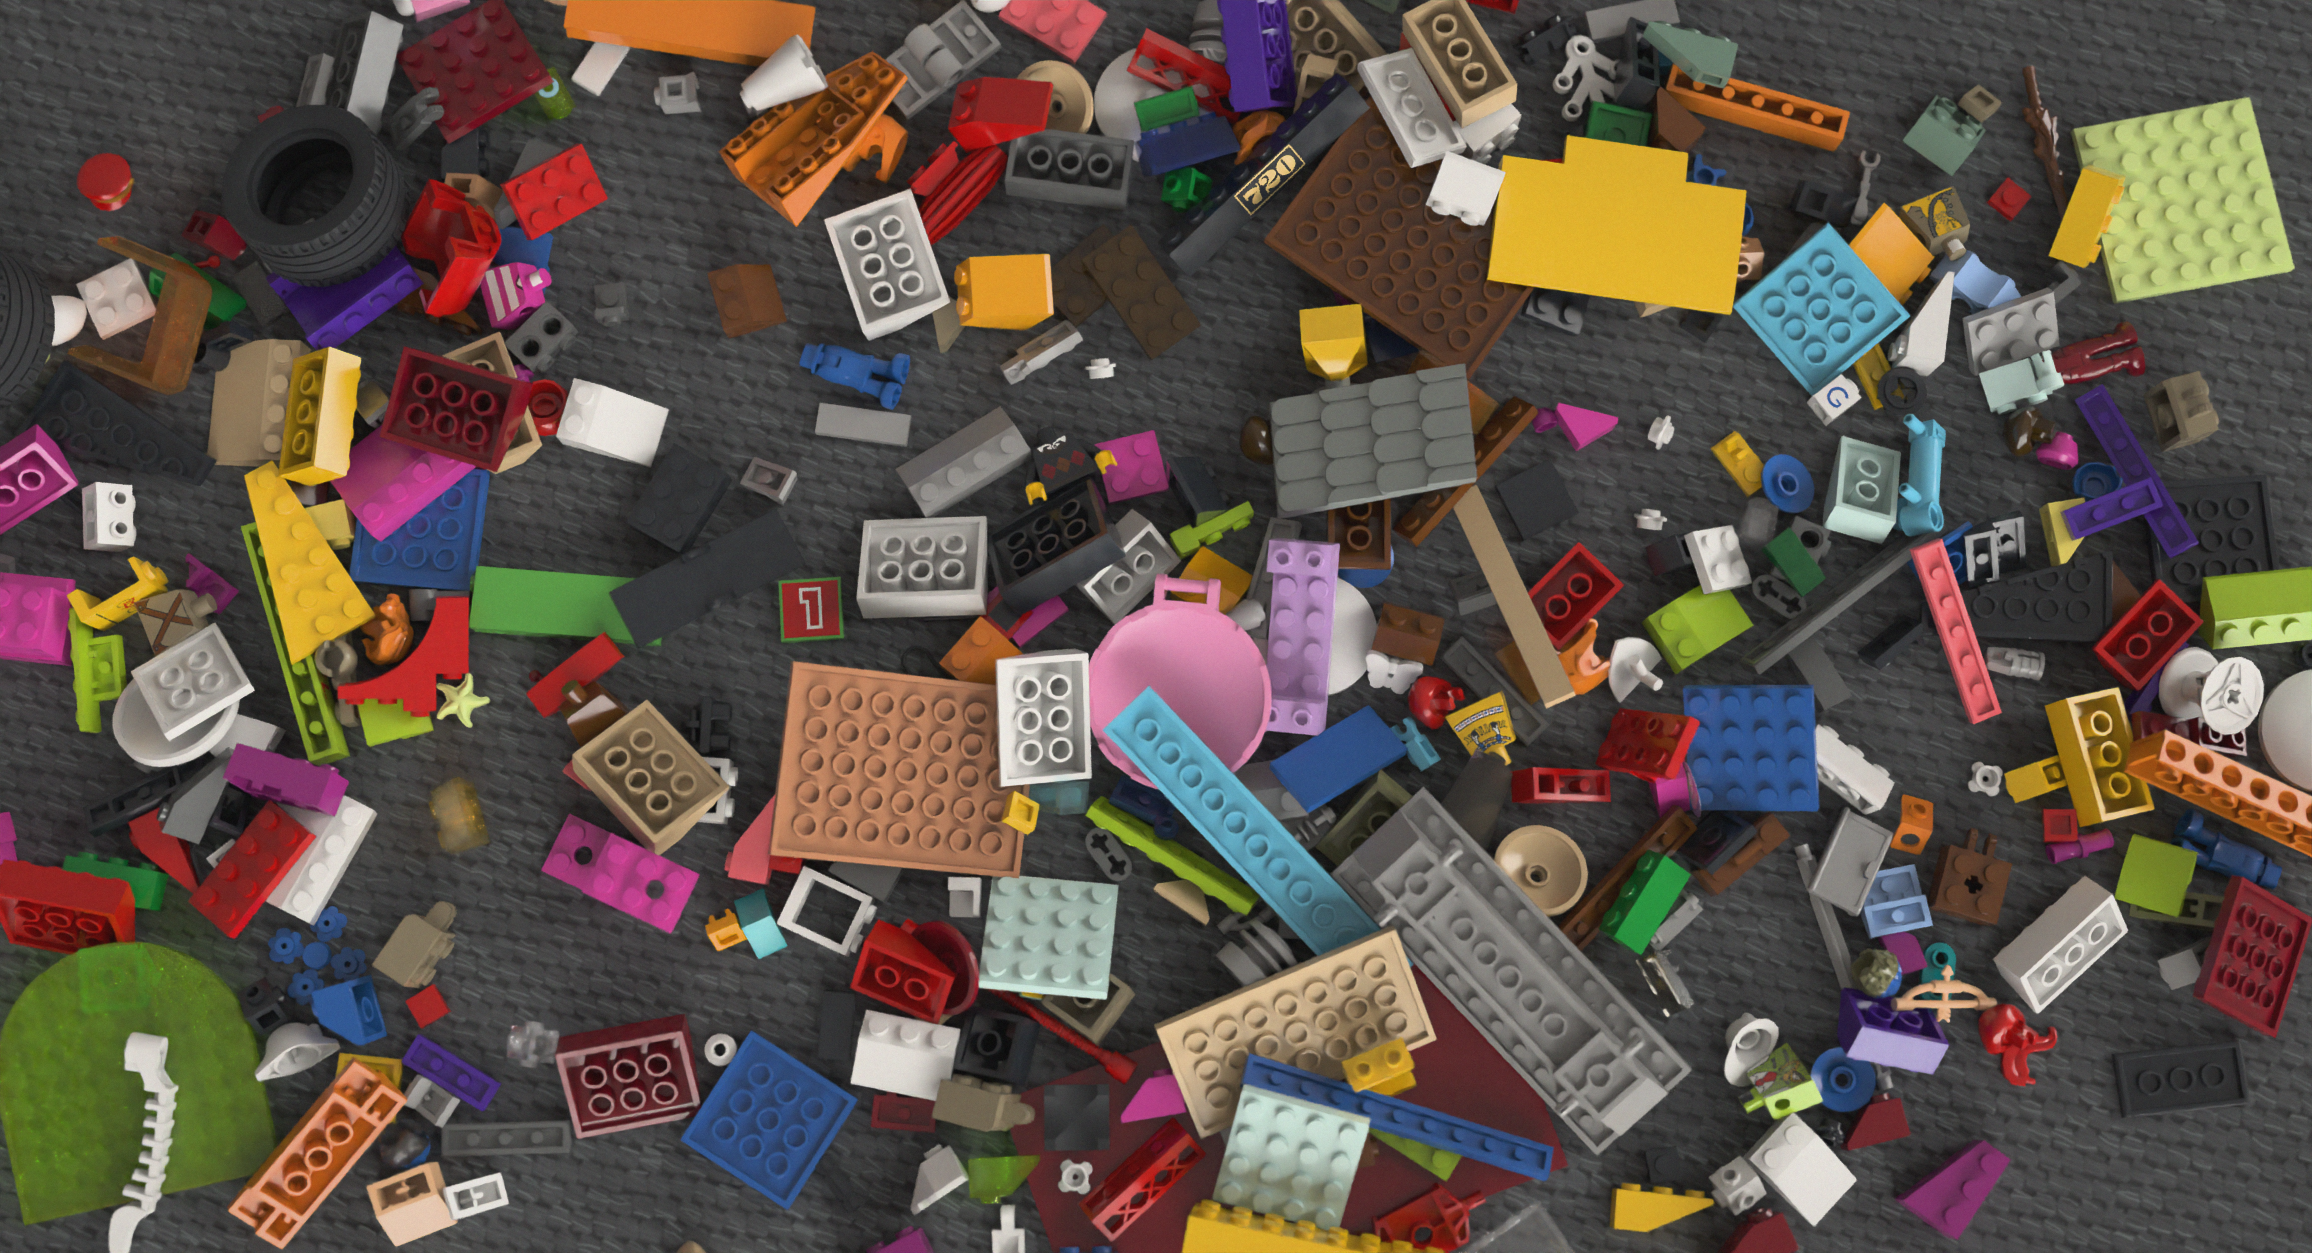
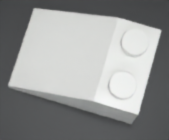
M1948 271L1937 282L1900 333L1895 343H1891L1888 351V361H1892V369L1900 367L1909 368L1919 375L1929 376L1944 362L1955 272Z
M574 378L556 437L564 445L651 468L669 410L614 389Z
M1795 1113L1779 1118L1743 1156V1159L1812 1226H1815L1857 1180L1818 1135Z

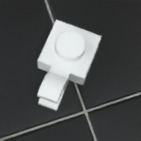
M1002 1205L1001 1229H992V1253H1025V1228H1015V1205Z

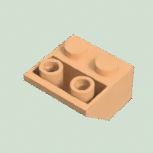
M438 1162L426 1163L366 1186L376 1217L395 1247L458 1223L457 1219L450 1220L442 1190L446 1188Z

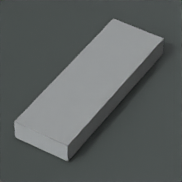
M1642 0L1588 11L1584 15L1589 38L1593 43L1624 37L1630 17L1646 23L1649 21H1665L1671 24L1672 27L1678 26L1680 23L1674 0Z
M820 403L815 434L907 447L911 415Z

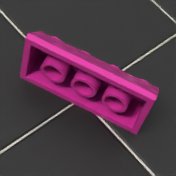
M38 424L0 447V535L78 485V481L60 448Z

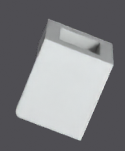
M948 877V890L950 891L949 915L951 917L981 918L982 879Z

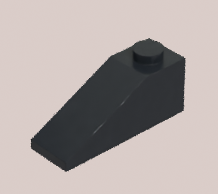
M1630 17L1627 22L1614 79L1615 102L1623 107L1643 111L1660 88L1658 49L1643 37L1648 23Z

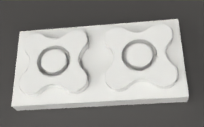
M1412 48L1359 62L1357 70L1410 168L1443 159L1446 151L1454 154L1464 152L1466 145Z

